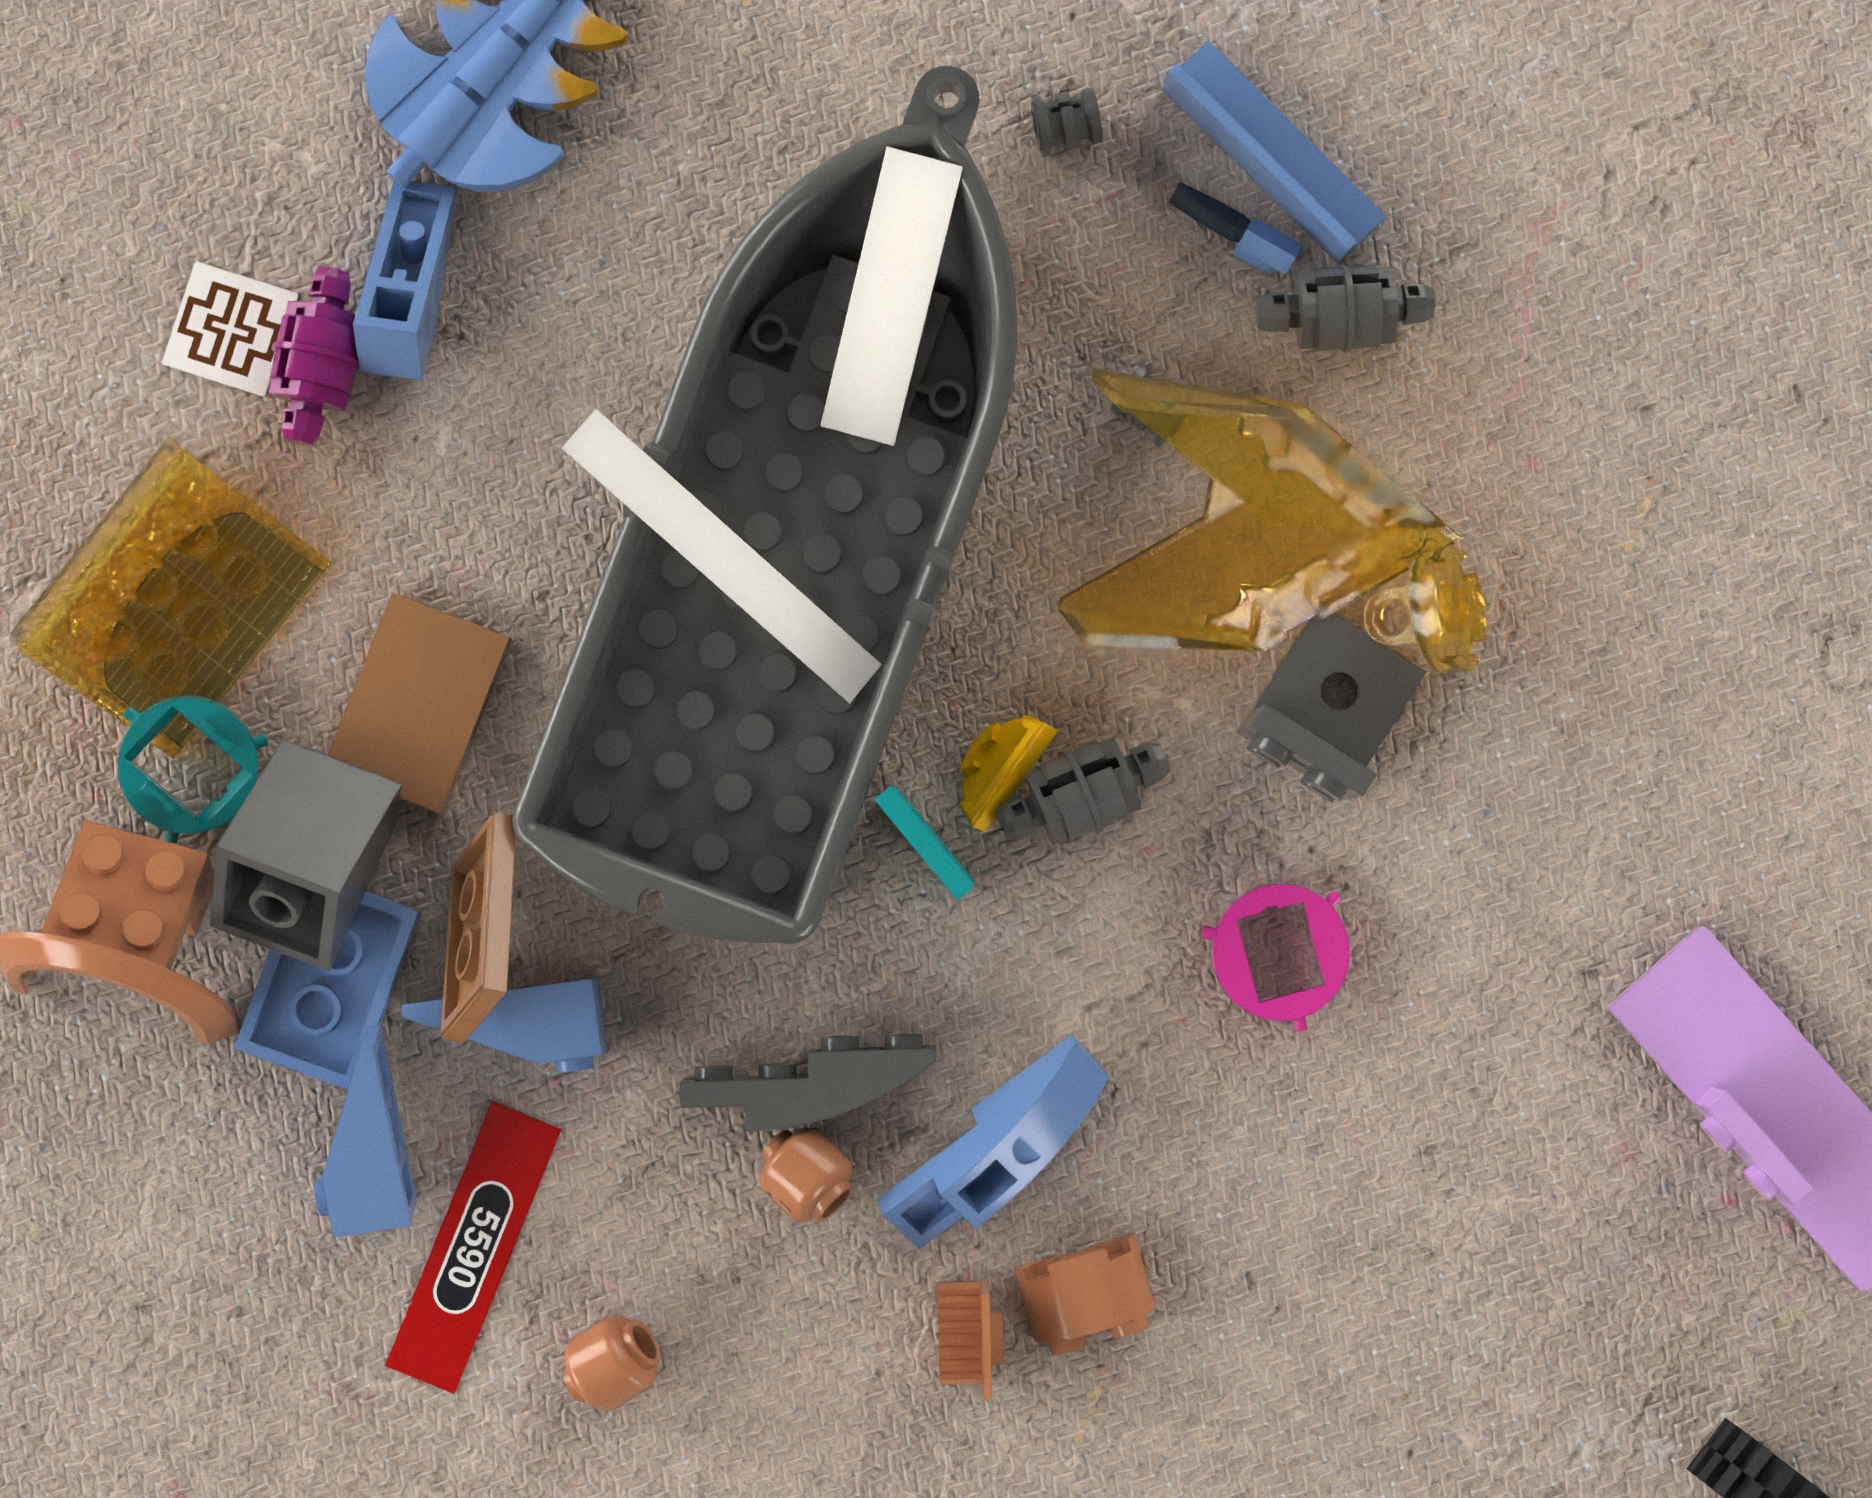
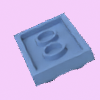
M366 891L330 971L270 949L233 1049L348 1090L368 1027L382 1024L422 911Z

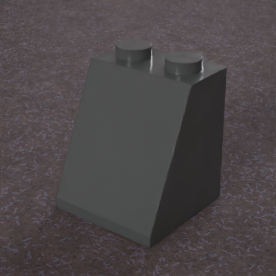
M283 739L216 846L210 926L323 970L330 971L395 828L402 784L389 780L376 772L365 771L328 757L318 750L305 748Z

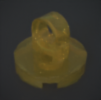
M1452 544L1428 548L1418 554L1412 567L1409 586L1385 589L1375 593L1368 600L1364 609V624L1371 638L1382 645L1390 646L1418 643L1424 658L1435 671L1443 674L1469 671L1477 666L1480 657L1471 653L1473 642L1485 641V604L1477 573L1464 574L1459 563L1463 561V558L1467 557L1463 549ZM1394 599L1403 602L1409 612L1407 628L1399 635L1389 632L1383 622V611L1386 605Z

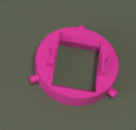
M1270 884L1254 888L1234 900L1220 917L1216 928L1204 925L1201 937L1212 940L1211 957L1213 969L1220 986L1227 996L1239 1007L1253 1015L1269 1020H1293L1296 1032L1307 1030L1305 1016L1324 1007L1336 995L1348 971L1350 960L1349 939L1345 926L1334 909L1342 898L1335 891H1332L1323 899L1318 894L1300 886ZM1302 903L1324 985L1259 1002L1237 920L1263 913L1262 909L1276 906L1279 909Z

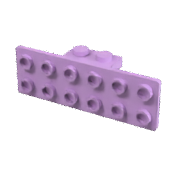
M1697 926L1609 1005V1011L1705 1117L1699 1125L1708 1137L1725 1153L1732 1148L1748 1167L1742 1173L1749 1183L1768 1201L1776 1197L1853 1285L1861 1291H1868L1872 1287V1112L1706 927Z

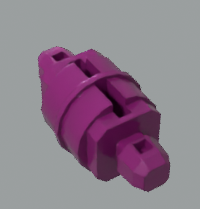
M318 268L313 275L308 296L312 297L311 302H287L285 315L281 319L277 341L272 346V350L275 353L269 377L271 379L269 395L290 402L289 408H284L282 432L284 440L296 444L314 446L320 437L325 421V416H322L323 410H346L348 397L352 393L355 374L359 370L353 329L356 314L343 310L344 305H349L350 277L348 272L337 268Z

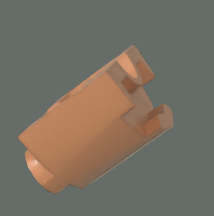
M1135 1233L1093 1244L1086 1249L1060 1256L1055 1255L1013 1267L1034 1341L1048 1343L1052 1355L1064 1354L1088 1345L1087 1335L1110 1329L1112 1337H1122L1140 1332L1149 1327L1146 1314L1153 1311L1156 1305Z

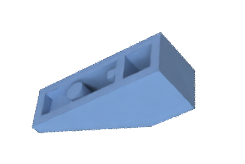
M395 180L393 181L353 322L360 372L422 381L436 330L457 198L456 187L411 181L404 188Z
M599 977L507 989V993L467 1040L537 1064L555 1061L556 1073L594 1068L593 1056L608 1052ZM443 998L402 1004V1018L441 1031Z
M381 1025L369 1026L323 1175L315 1180L317 1209L320 1216L329 1215L334 1238L410 1226L417 1203V1195Z

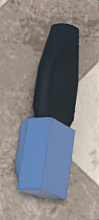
M1182 182L1178 184L1169 200L1171 205L1203 226L1230 241L1239 243L1233 256L1261 272L1271 274L1279 271L1286 275L1303 244L1254 217L1250 221L1242 213Z

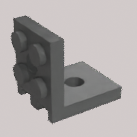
M1319 604L1237 733L1251 740L1246 749L1266 763L1276 768H1279L1280 765H1288L1299 773H1304L1305 775L1300 783L1323 799L1333 803L1335 799L1341 801L1363 797L1377 775L1368 769L1367 765L1426 674V671ZM1331 674H1342L1348 677L1354 685L1355 698L1352 704L1344 710L1330 708L1322 699V683Z

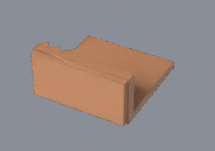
M988 1281L938 1282L940 1385L982 1384L984 1400H992L991 1365H1004L1002 1313H990Z

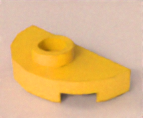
M1024 715L1020 719H1012L1002 725L996 722L989 725L971 743L960 765V773L965 775L962 789L964 801L960 800L962 812L974 828L983 832L987 831L997 817L995 811L1002 803L1011 798L1026 777L1025 773L1031 770L1059 730L1032 716Z

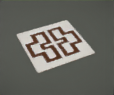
M195 262L162 364L253 394L265 396L271 380L269 377L275 353L272 350V346L277 341L281 319L285 315L287 302L297 301L298 294L201 262Z

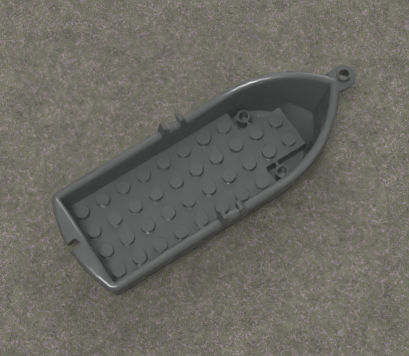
M939 66L925 73L916 85L903 124L866 138L834 155L787 190L757 220L739 242L707 295L690 336L652 442L643 447V451L882 665L849 704L623 503V521L514 809L512 820L514 833L518 841L553 871L600 901L632 916H635L638 911L643 893L647 890L655 889L664 898L663 908L657 917V925L687 934L718 940L794 944L808 938L816 930L822 917L996 446L1007 411L1014 378L1017 349V305L1013 271L998 213L981 174L965 148L979 108V91L973 78L960 68ZM942 92H951L957 96L959 101L951 108H943L935 102V98ZM887 146L963 166L894 446L820 426Z

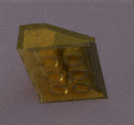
M169 435L14 627L11 634L22 653L129 727L131 722L122 714L130 705L141 714L151 705L175 696H200L220 703L332 562L217 470ZM178 712L152 739L151 743L175 759L198 728Z

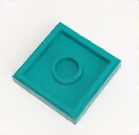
M891 785L874 799L956 900L975 886L973 884L975 880L897 786L893 787Z

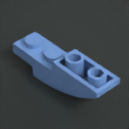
M1071 1034L974 1106L971 1111L977 1125L879 1197L877 1201L882 1215L918 1249L962 1217L973 1227L977 1228L1027 1186L1068 1141L1093 1107L1110 1078L1106 1069Z

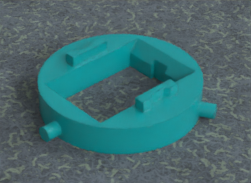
M185 695L167 698L151 705L141 714L131 705L124 711L122 715L131 722V725L123 737L119 750V782L124 796L132 808L149 823L167 830L166 842L177 843L179 833L193 834L212 830L225 824L237 814L257 780L258 759L256 749L269 746L265 734L252 737L247 726L232 710L217 701L200 696ZM178 712L242 766V769L227 783V790L219 799L214 797L197 816L133 761Z

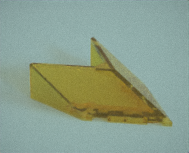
M1093 368L1092 382L1122 412H1130L1209 476L1204 513L1201 518L1059 598L1058 611L1086 646L1268 651L1287 640L1285 633L1310 620L1312 617L1318 615L1321 619L1326 618L1410 570L1408 563L1436 547L1443 551L1464 538L1305 404Z

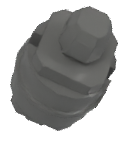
M1341 263L1338 267L1313 268L1310 272L1295 273L1293 295H1287V291L1264 294L1258 297L1255 303V319L1257 328L1267 332H1289V328H1295L1298 349H1314L1315 351L1342 350L1345 353L1350 352L1352 349L1379 347L1380 344L1395 343L1398 321H1402L1403 325L1426 322L1434 317L1436 305L1432 287L1422 284H1401L1400 288H1396L1392 267H1376L1375 265L1348 266L1346 263Z
M1112 737L1100 743L1095 741L1074 751L1065 750L1062 756L1038 765L1037 769L1025 773L1031 796L1023 798L1019 794L1002 803L995 811L1006 839H1020L1036 834V828L1044 825L1054 845L1066 839L1072 841L1093 831L1096 833L1102 832L1103 827L1127 818L1129 813L1141 809L1136 786L1142 784L1144 788H1147L1164 779L1170 772L1169 762L1159 743L1140 745L1129 749L1130 755L1123 757L1116 741Z

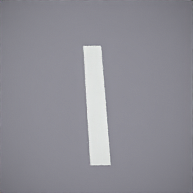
M596 408L562 447L569 456L849 704L882 665Z

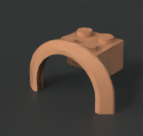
M84 820L41 932H8L0 934V973L13 991L27 995L29 989L22 975L33 978L35 970L42 969L64 971L103 980L160 1003L182 1017L190 1025L196 1041L210 1044L239 1034L241 1029L235 1010L224 999L203 985L171 970L184 934L196 937L213 892L214 870L209 854Z

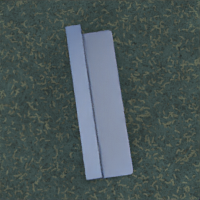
M1209 40L1182 66L1176 63L1167 72L1162 90L1338 265L1384 220L1386 215Z

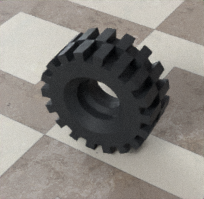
M1727 1418L1722 1421L1686 1468L1723 1498H1831Z

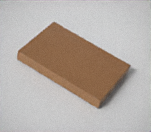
M392 592L328 757L365 771L376 772L389 780L402 784L400 799L439 814H444L512 639Z
M494 812L493 815H490L451 867L440 1031L442 1039L464 1043L507 993L515 852L513 815Z

